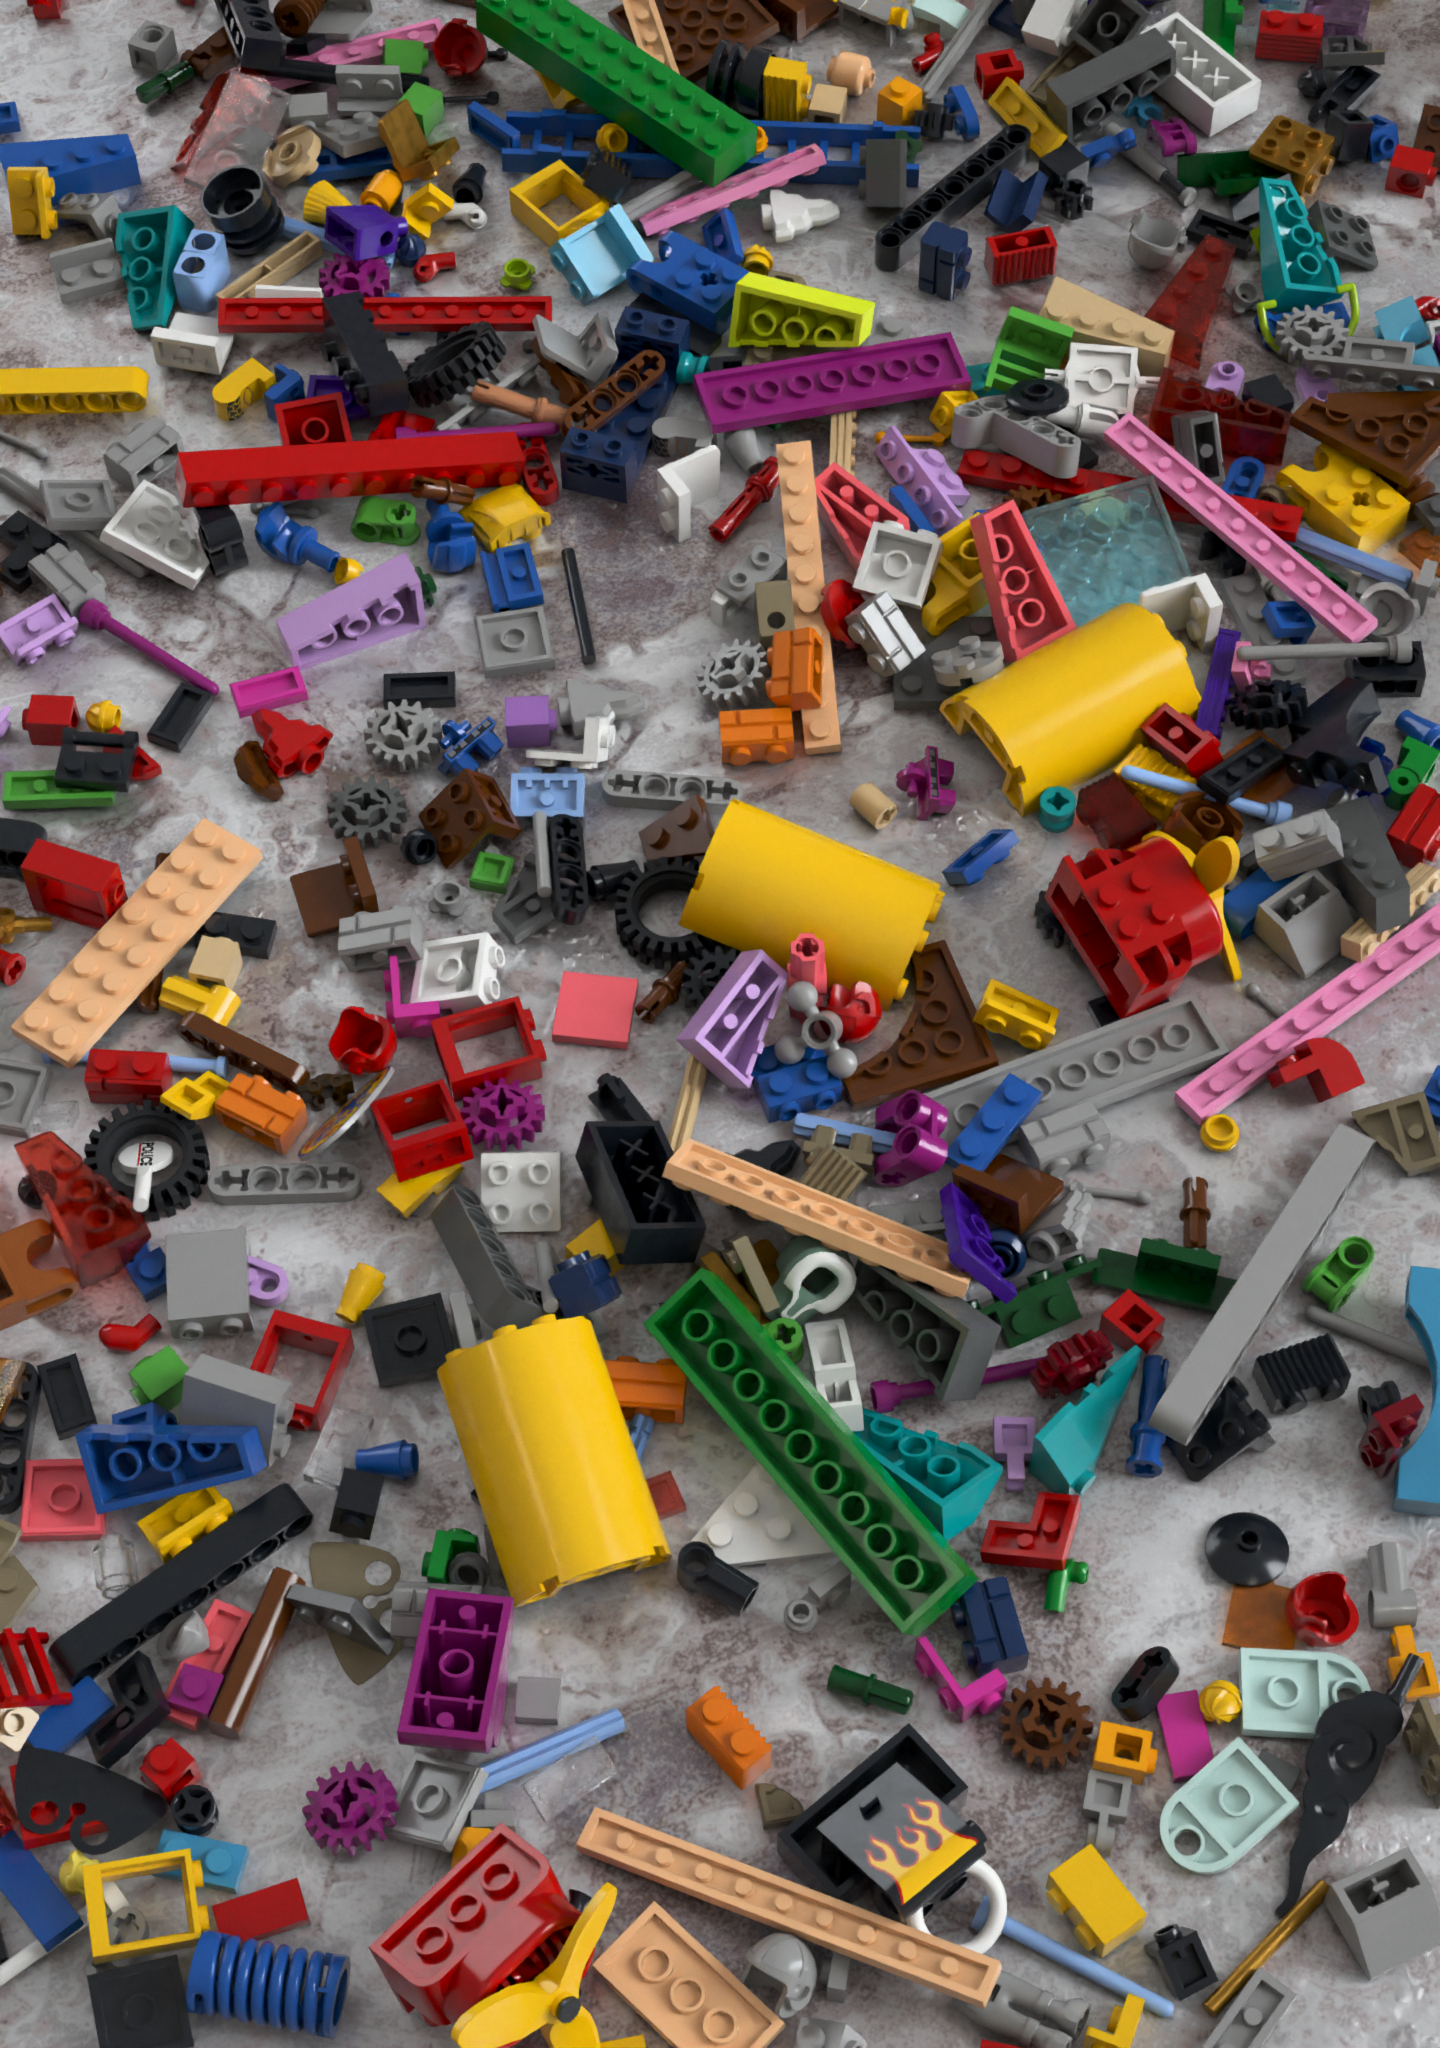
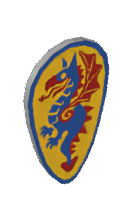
M391 1065L386 1067L340 1107L301 1147L298 1152L300 1160L307 1161L318 1155L335 1142L344 1132L352 1140L371 1134L374 1126L366 1117L364 1111L386 1086L395 1069Z

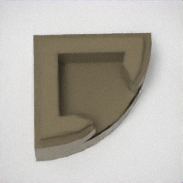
M770 1783L755 1784L763 1830L787 1826L805 1811L797 1798H794L776 1785Z

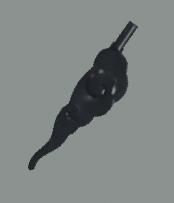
M1413 1653L1408 1654L1391 1688L1387 1689L1385 1694L1377 1691H1365L1352 1699L1332 1704L1319 1717L1315 1727L1314 1740L1305 1756V1768L1309 1777L1303 1789L1302 1800L1305 1810L1300 1820V1832L1290 1851L1287 1893L1283 1902L1275 1910L1276 1917H1284L1296 1904L1309 1863L1339 1837L1348 1820L1349 1808L1362 1797L1373 1782L1380 1767L1385 1746L1390 1744L1402 1729L1404 1720L1402 1708L1407 1700L1406 1695L1424 1664V1660Z

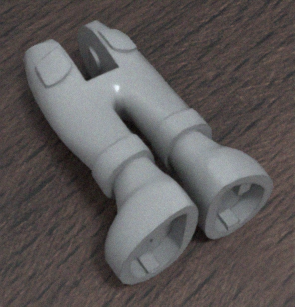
M1001 1970L991 1993L994 1997L992 2001L988 2000L985 2009L954 1997L951 2000L957 2009L977 2024L997 2034L1020 2041L1019 2043L1028 2048H1031L1032 2045L1035 2048H1071L1072 2039H1078L1091 2011V2004L1082 1998H1074L1068 2001L1055 2000L1056 1996L1047 1990L1043 1991ZM1010 2005H1015L1031 2012L1034 2016L1044 2021L1046 2019L1051 2021L1059 2030L1041 2025V2022L1015 2011Z

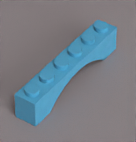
M1411 1266L1406 1279L1404 1319L1415 1332L1427 1357L1432 1378V1404L1425 1429L1415 1444L1399 1459L1395 1470L1393 1511L1440 1517V1269Z

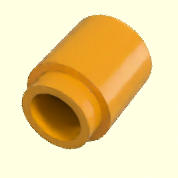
M389 169L378 172L361 194V204L376 205L389 213L403 193L404 183L400 175Z

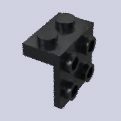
M1235 1376L1229 1379L1187 1446L1166 1436V1444L1193 1482L1202 1483L1248 1447L1263 1453L1275 1444V1441L1268 1433L1272 1429L1269 1421L1258 1409L1253 1411L1246 1400L1249 1392Z

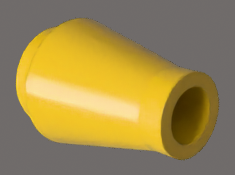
M358 1262L355 1269L349 1270L335 1315L349 1324L356 1325L359 1318L363 1315L362 1311L367 1310L385 1289L383 1283L386 1276L374 1267Z

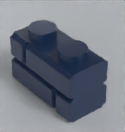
M938 221L931 223L921 238L918 281L920 291L931 295L936 293L937 297L952 301L960 290L964 291L967 288L970 272L966 271V266L970 261L972 248L968 247L966 231L955 227L950 229L949 225Z
M588 1250L555 1265L559 1273L551 1276L548 1280L555 1297L561 1299L558 1304L565 1319L591 1313L618 1299L622 1294L615 1276L609 1275L612 1270L605 1255L599 1253L591 1257Z
M1001 1576L984 1580L981 1583L979 1581L975 1582L950 1606L955 1628L963 1627L966 1641L961 1642V1649L966 1667L974 1666L977 1679L996 1668L1004 1674L1024 1670L1027 1668L1029 1653L1007 1578Z

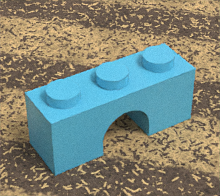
M1412 295L1374 312L1379 323L1378 326L1373 327L1377 339L1413 342L1415 346L1430 339L1422 315ZM1431 344L1415 350L1412 364L1440 367V362ZM1396 386L1397 391H1423L1416 389L1414 386Z

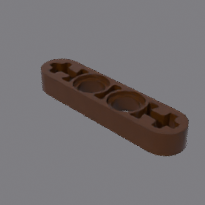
M654 350L640 352L570 407L564 415L561 426L565 437L570 427H573L571 425L572 421L576 423L581 421L586 413L588 417L585 419L583 427L578 425L575 428L596 432L658 383L662 378L666 365L663 356ZM644 364L647 366L653 364L655 366V370L650 368L642 374V377L639 376ZM628 380L634 385L635 389L631 392H623L618 388L617 382ZM600 398L605 399L609 402L611 408L607 411H600L594 407L593 401Z
M194 1011L186 1012L176 1025L178 1035L190 1045L216 1058L227 1056L230 1065L251 1075L261 1076L271 1085L285 1092L291 1091L299 1095L298 1086L305 1085L311 1079L309 1072L298 1062Z

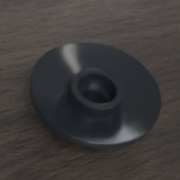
M1237 1512L1220 1518L1209 1529L1205 1541V1555L1214 1572L1225 1581L1241 1587H1260L1275 1581L1284 1572L1289 1559V1545L1282 1530L1268 1518L1255 1513ZM1242 1540H1250L1255 1544L1247 1545Z

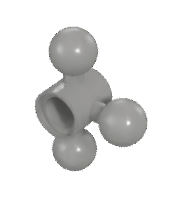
M807 981L794 983L787 993L788 1003L794 1010L804 1012L808 1019H806L802 1026L801 1035L785 1034L776 1041L774 1047L776 1057L782 1063L795 1064L803 1058L807 1046L814 1049L826 1048L829 1053L827 1058L829 1072L834 1077L841 1079L850 1077L856 1071L858 1061L856 1055L850 1049L841 1048L837 1042L843 1032V1024L840 1017L832 1011L818 1010L816 1007L818 993L811 983ZM816 1020H823L828 1023L831 1029L829 1039H821L815 1034L814 1024Z

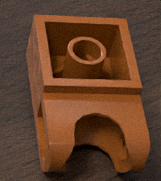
M44 1219L27 1222L0 1234V1331L68 1302L77 1295L80 1289V1283L76 1275L69 1268L60 1267L42 1271L32 1266L33 1260L49 1251L53 1245L54 1232L49 1222Z

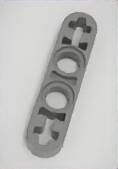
M613 770L608 772L602 780L603 799L606 803L615 807L671 811L688 800L681 795L688 788L697 789L701 793L699 796L705 800L709 814L723 815L733 798L743 802V787L740 782L732 778ZM616 785H622V786H623V787L621 788V791H619V792L614 791L615 788H616ZM634 786H638V794L633 793L635 792ZM650 786H660L664 789V792L659 796L653 797L647 795L645 790ZM707 791H712L711 799H707ZM724 793L731 794L729 800L723 799Z
M349 1162L225 1165L214 1169L208 1178V1187L212 1199L216 1203L226 1206L347 1202L357 1198L363 1187L359 1169ZM302 1176H310L316 1180L314 1186L308 1190H299L295 1188L294 1184ZM270 1177L275 1179L276 1185L269 1191H259L255 1188V1184L261 1178ZM322 1177H327V1188H323ZM341 1177H349L346 1187H339ZM244 1179H247L248 1191L243 1190V1186H245ZM231 1180L232 1184L229 1186V1190L222 1191L221 1187L224 1185V1181Z

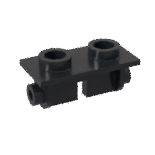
M609 1073L601 1075L597 1080L598 1090L588 1095L589 1100L605 1121H653L627 1085L617 1076H611Z

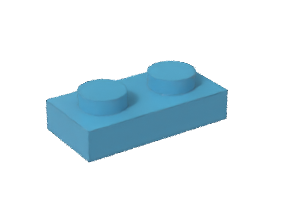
M163 1828L155 1854L190 1848L192 1861L201 1860L205 1888L237 1894L250 1853L247 1846ZM181 1870L152 1874L155 1877L182 1882Z

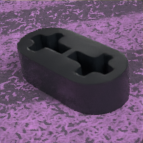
M1156 1646L1144 1651L1115 1687L1111 1695V1701L1125 1721L1136 1722L1147 1717L1177 1679L1180 1668L1167 1648Z

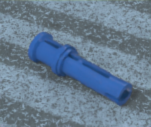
M1149 1355L1143 1360L1137 1423L1130 1428L1129 1434L1133 1444L1131 1456L1126 1460V1470L1132 1475L1143 1478L1157 1477L1162 1474L1163 1463L1160 1461L1161 1445L1166 1442V1435L1148 1426L1156 1405L1166 1391L1170 1362L1167 1358L1163 1359V1356Z

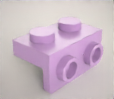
M53 593L0 624V643L16 666L24 662L30 665L40 660L46 654L45 650L56 644L58 647H62L71 642L76 637L75 633L77 632L79 621L75 616L72 618L69 616L57 596Z

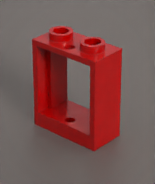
M39 838L36 839L20 866L34 910L95 930H100L128 900L125 882L122 879L117 863Z
M519 996L430 1020L433 1042L454 1103L462 1101L464 1097H472L471 1089L473 1087L481 1090L485 1089L484 1081L487 1080L492 1085H498L499 1079L504 1078L506 1084L511 1085L516 1079H519L520 1084L543 1078L541 1062L547 1061L545 1049L541 1039L534 1040L531 1031L536 1030L534 1018L530 1008L523 1010ZM515 1027L525 1057L464 1074L454 1043Z
M443 1079L375 1100L370 1104L377 1135L399 1183L474 1159L467 1127ZM412 1097L410 1102H405L406 1098ZM444 1118L447 1123L395 1141L392 1134Z
M274 1310L250 1369L271 1375L283 1344L332 1357V1362L314 1406L309 1407L295 1403L292 1418L287 1424L297 1431L305 1432L310 1429L321 1432L355 1349L351 1330Z

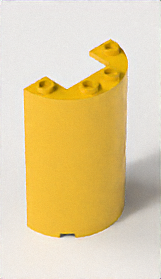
M1122 603L1004 667L992 677L975 683L942 702L939 710L959 736L973 728L1007 774L1001 791L1019 815L1024 818L1040 808V797L1046 789L1060 786L1072 791L1118 765L1138 744H1142L1144 748L1149 747L1139 727L1165 702L1180 714L1184 712L1195 721L1201 697L1196 689L1191 670L1186 661V649L1179 640H1174L1166 629L1161 616L1157 613L1151 614L1145 608L1134 603Z
M733 798L720 820L701 863L694 887L689 893L682 912L679 926L739 951L762 949L785 970L786 963H790V942L795 941L801 933H813L816 938L823 940L827 987L830 988L832 984L838 983L852 992L854 983L858 981L866 982L879 995L882 1010L888 1012L893 999L900 1002L909 983V980L904 979L903 975L913 951L922 952L930 933L923 930L926 921L934 923L945 892L939 890L941 884Z
M548 1314L536 1318L531 1322V1326L517 1329L516 1325L501 1327L492 1333L494 1338L471 1348H460L446 1354L447 1362L436 1371L510 1596L513 1597L514 1608L553 1597L563 1586L626 1567H630L632 1573L668 1562L672 1559L667 1539L590 1320L585 1319L584 1316L557 1320L555 1314Z

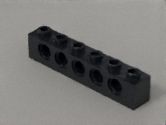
M214 0L240 67L278 71L280 60L285 59L286 41L282 40L280 27L276 25L274 13H271L269 9V1Z

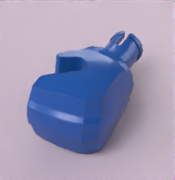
M427 499L425 506L431 519L426 524L425 532L427 539L430 541L428 557L432 569L446 573H456L473 565L477 553V542L475 537H472L473 523H465L464 518L459 513L450 512L448 504L439 505L434 500Z
M279 502L266 506L260 512L254 532L256 541L264 553L286 564L301 566L308 560L328 573L334 571L336 563L341 558L340 553L318 543L316 529L310 526L302 527L291 520Z

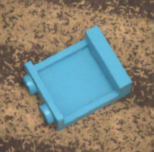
M619 203L608 209L601 217L565 239L561 238L548 250L553 266L559 272H562L569 283L571 294L577 300H580L583 306L588 305L627 280L626 270L635 261L643 259L653 262L655 260Z

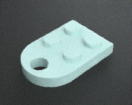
M1240 1647L1238 1653L1239 1692L1242 1701L1240 1735L1314 1739L1315 1727L1321 1714L1332 1704L1340 1702L1337 1697L1339 1689L1348 1688L1356 1692L1357 1695L1365 1691H1371L1367 1678L1361 1669L1349 1659L1335 1653Z
M1238 1736L1167 1801L1160 1817L1161 1841L1168 1856L1180 1868L1198 1875L1217 1874L1227 1870L1292 1813L1299 1806V1802ZM1183 1832L1196 1834L1201 1842L1200 1849L1190 1856L1179 1853L1175 1848V1840L1179 1834Z

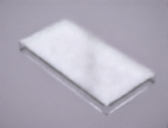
M231 70L184 177V183L202 190L209 179L219 171L236 165L254 167L260 172L292 95L235 70Z

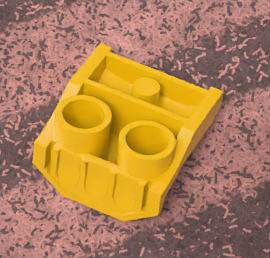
M517 483L500 487L473 500L471 505L464 506L457 511L464 518L465 523H473L472 536L483 543L491 553H494L497 548L512 546V542L519 537L525 540L537 538L542 532V524L545 527L551 525V515L544 512L523 487Z

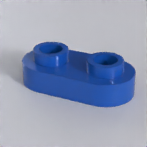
M964 85L949 87L947 94L943 97L944 105L948 106L947 114L951 113L954 116L953 123L956 134L958 136L961 135L965 141L978 138L980 135L978 115Z
M1249 456L1236 459L1232 463L1221 489L1230 495L1256 499L1258 490L1264 482V464L1257 458Z

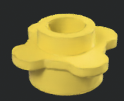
M78 1849L73 1850L69 1855V1860L62 1864L59 1871V1881L63 1891L70 1896L81 1895L82 1899L86 1901L82 1866L99 1864V1861L97 1859H88Z

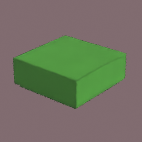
M479 851L469 879L470 888L506 895L507 887L515 868V858Z

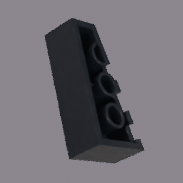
M357 291L322 298L325 342L321 343L322 356L326 363L329 362L333 367L335 375L337 377L340 376L347 391L353 393L359 406L362 405L370 417L410 409L408 378L394 352L388 350L386 338L382 330H375L373 325L374 316L371 310H363L364 298L361 292Z

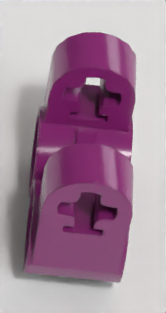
M912 1089L877 1107L875 1111V1129L896 1133L897 1135L893 1141L892 1150L878 1156L874 1161L875 1183L887 1188H898L926 1175L933 1174L942 1167L948 1154L946 1141L938 1137L944 1131L948 1122V1110L944 1105Z

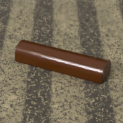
M277 1566L273 1569L209 1716V1730L211 1734L230 1740H239L296 1609L286 1599V1596L294 1583L306 1586L305 1581L298 1575Z

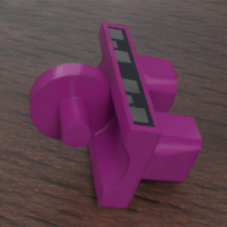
M927 745L925 757L916 763H907L906 768L899 771L896 775L897 787L907 792L908 797L915 798L916 819L927 821L932 812L949 814L956 803V792L954 790L940 788V784L948 785L953 779L954 762L938 758V747Z

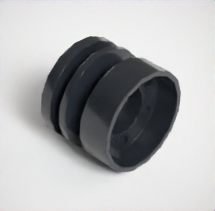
M721 39L713 52L708 68L706 92L731 109L737 101L740 113L762 117L763 73L769 57H777L776 51L753 46L746 57L745 44L737 42L733 45L732 41Z
M247 165L228 167L210 178L202 189L200 196L201 208L210 223L215 227L216 233L224 234L226 247L230 252L239 255L257 253L269 247L282 233L285 224L284 213L277 204L276 198L271 194L270 188L262 174L256 168Z

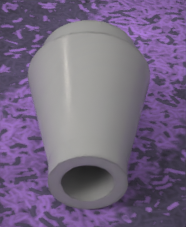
M746 428L724 433L725 448L742 466L748 476L756 475L763 468V461L755 430L753 428Z

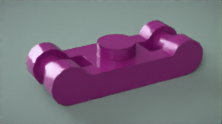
M1180 117L1169 118V121L1160 122L1158 119L1147 120V137L1149 140H1155L1161 148L1163 157H1173L1174 153L1184 152L1185 155L1196 154V136Z

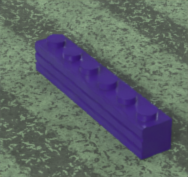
M1219 628L1196 721L1198 728L1202 731L1208 730L1218 740H1221L1223 727H1219L1220 722L1225 723L1227 715L1224 705L1228 706V700L1231 698V692H1228V688L1233 689L1235 682L1231 668L1236 641H1240L1241 636L1239 631Z

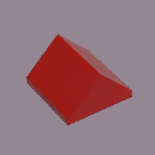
M341 392L274 405L282 446L353 441Z

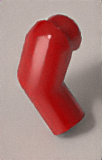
M931 32L924 36L923 41L926 45L924 53L912 59V67L918 74L931 68L944 50V42L940 40V34L937 32Z
M454 252L423 255L413 267L414 278L419 282H428L439 270L456 268Z
M148 1313L135 1326L105 1324L99 1331V1339L108 1349L135 1352L162 1327L158 1320Z

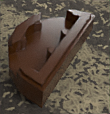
M246 741L234 754L233 760L238 777L264 797L278 801L284 792L276 775L267 765L268 760L259 742Z

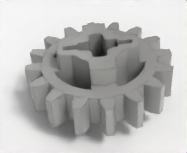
M1305 305L1304 311L1294 307L1292 308L1291 315L1283 313L1281 321L1277 322L1274 345L1280 346L1278 352L1280 355L1289 354L1288 362L1291 363L1299 360L1300 367L1304 368L1305 353L1341 357L1342 352H1344L1349 328L1343 327L1344 319H1334V311L1327 314L1323 313V307L1321 306L1316 311L1311 310L1309 305Z
M735 639L731 647L723 643L721 644L720 652L711 651L709 653L712 658L710 662H701L700 665L704 671L696 675L700 681L697 687L710 706L715 704L718 710H722L726 704H728L731 710H735L739 702H742L744 706L749 705L750 697H761L758 690L766 688V678L771 677L772 669L768 664L767 652L760 643L755 645L751 639H748L744 645L741 644L739 639Z
M403 699L398 707H395L390 701L388 702V710L384 711L376 708V718L368 717L366 720L368 728L363 729L367 754H373L375 764L384 760L386 770H390L394 765H399L400 772L405 771L406 765H412L415 770H418L419 761L423 760L429 764L432 762L431 753L439 754L440 752L439 741L443 739L440 719L433 716V709L431 707L422 711L421 702L419 701L412 707L408 706L406 699Z

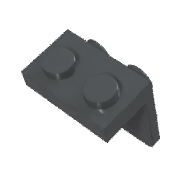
M1317 200L1307 210L1308 215L1306 219L1313 232H1319L1324 241L1321 243V246L1328 258L1336 255L1369 270H1374L1378 266L1370 226L1363 217L1352 215L1341 210L1336 205H1329L1320 200Z

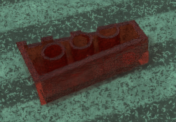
M1209 234L1204 237L1144 315L1145 318L1175 331L1171 358L1197 370L1200 369L1212 328L1215 325L1220 305H1222L1225 296V288L1228 286L1232 276L1236 246Z
M1163 367L1152 404L1148 427L1168 445L1174 446L1172 416L1199 410L1217 412L1222 455L1230 458L1249 456L1257 458L1263 464L1282 465L1293 413L1252 398L1247 402L1242 401L1234 395L1233 391L1221 388L1219 392L1203 387V381L1190 376L1187 381L1174 376L1175 370Z

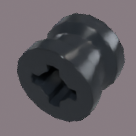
M1392 1380L1383 1382L1377 1388H1372L1369 1385L1358 1388L1359 1409L1366 1426H1368L1374 1413L1402 1400L1398 1387Z
M189 1785L175 1794L171 1804V1811L178 1829L182 1833L201 1837L209 1835L219 1822V1811L212 1793L203 1786Z

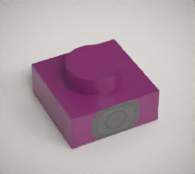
M184 1663L168 1698L169 1707L209 1720L211 1711L224 1684V1675Z

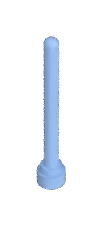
M1125 765L1121 769V776L1126 780L1174 794L1182 795L1190 791L1204 792L1196 786L1197 784L1131 765ZM1206 794V796L1204 797L1205 799L1216 802V800L1208 794ZM1238 797L1229 803L1237 812L1261 818L1262 823L1267 824V827L1291 820L1293 810L1292 804L1276 800L1274 803L1268 802L1263 804Z
M985 1894L970 1925L971 1928L978 1932L982 1930L988 1918V1895ZM1006 1915L1002 1934L1124 1998H1127L1128 1993L1145 1999L1144 2008L1161 2017L1166 2018L1172 2015L1174 2007L1170 2000Z

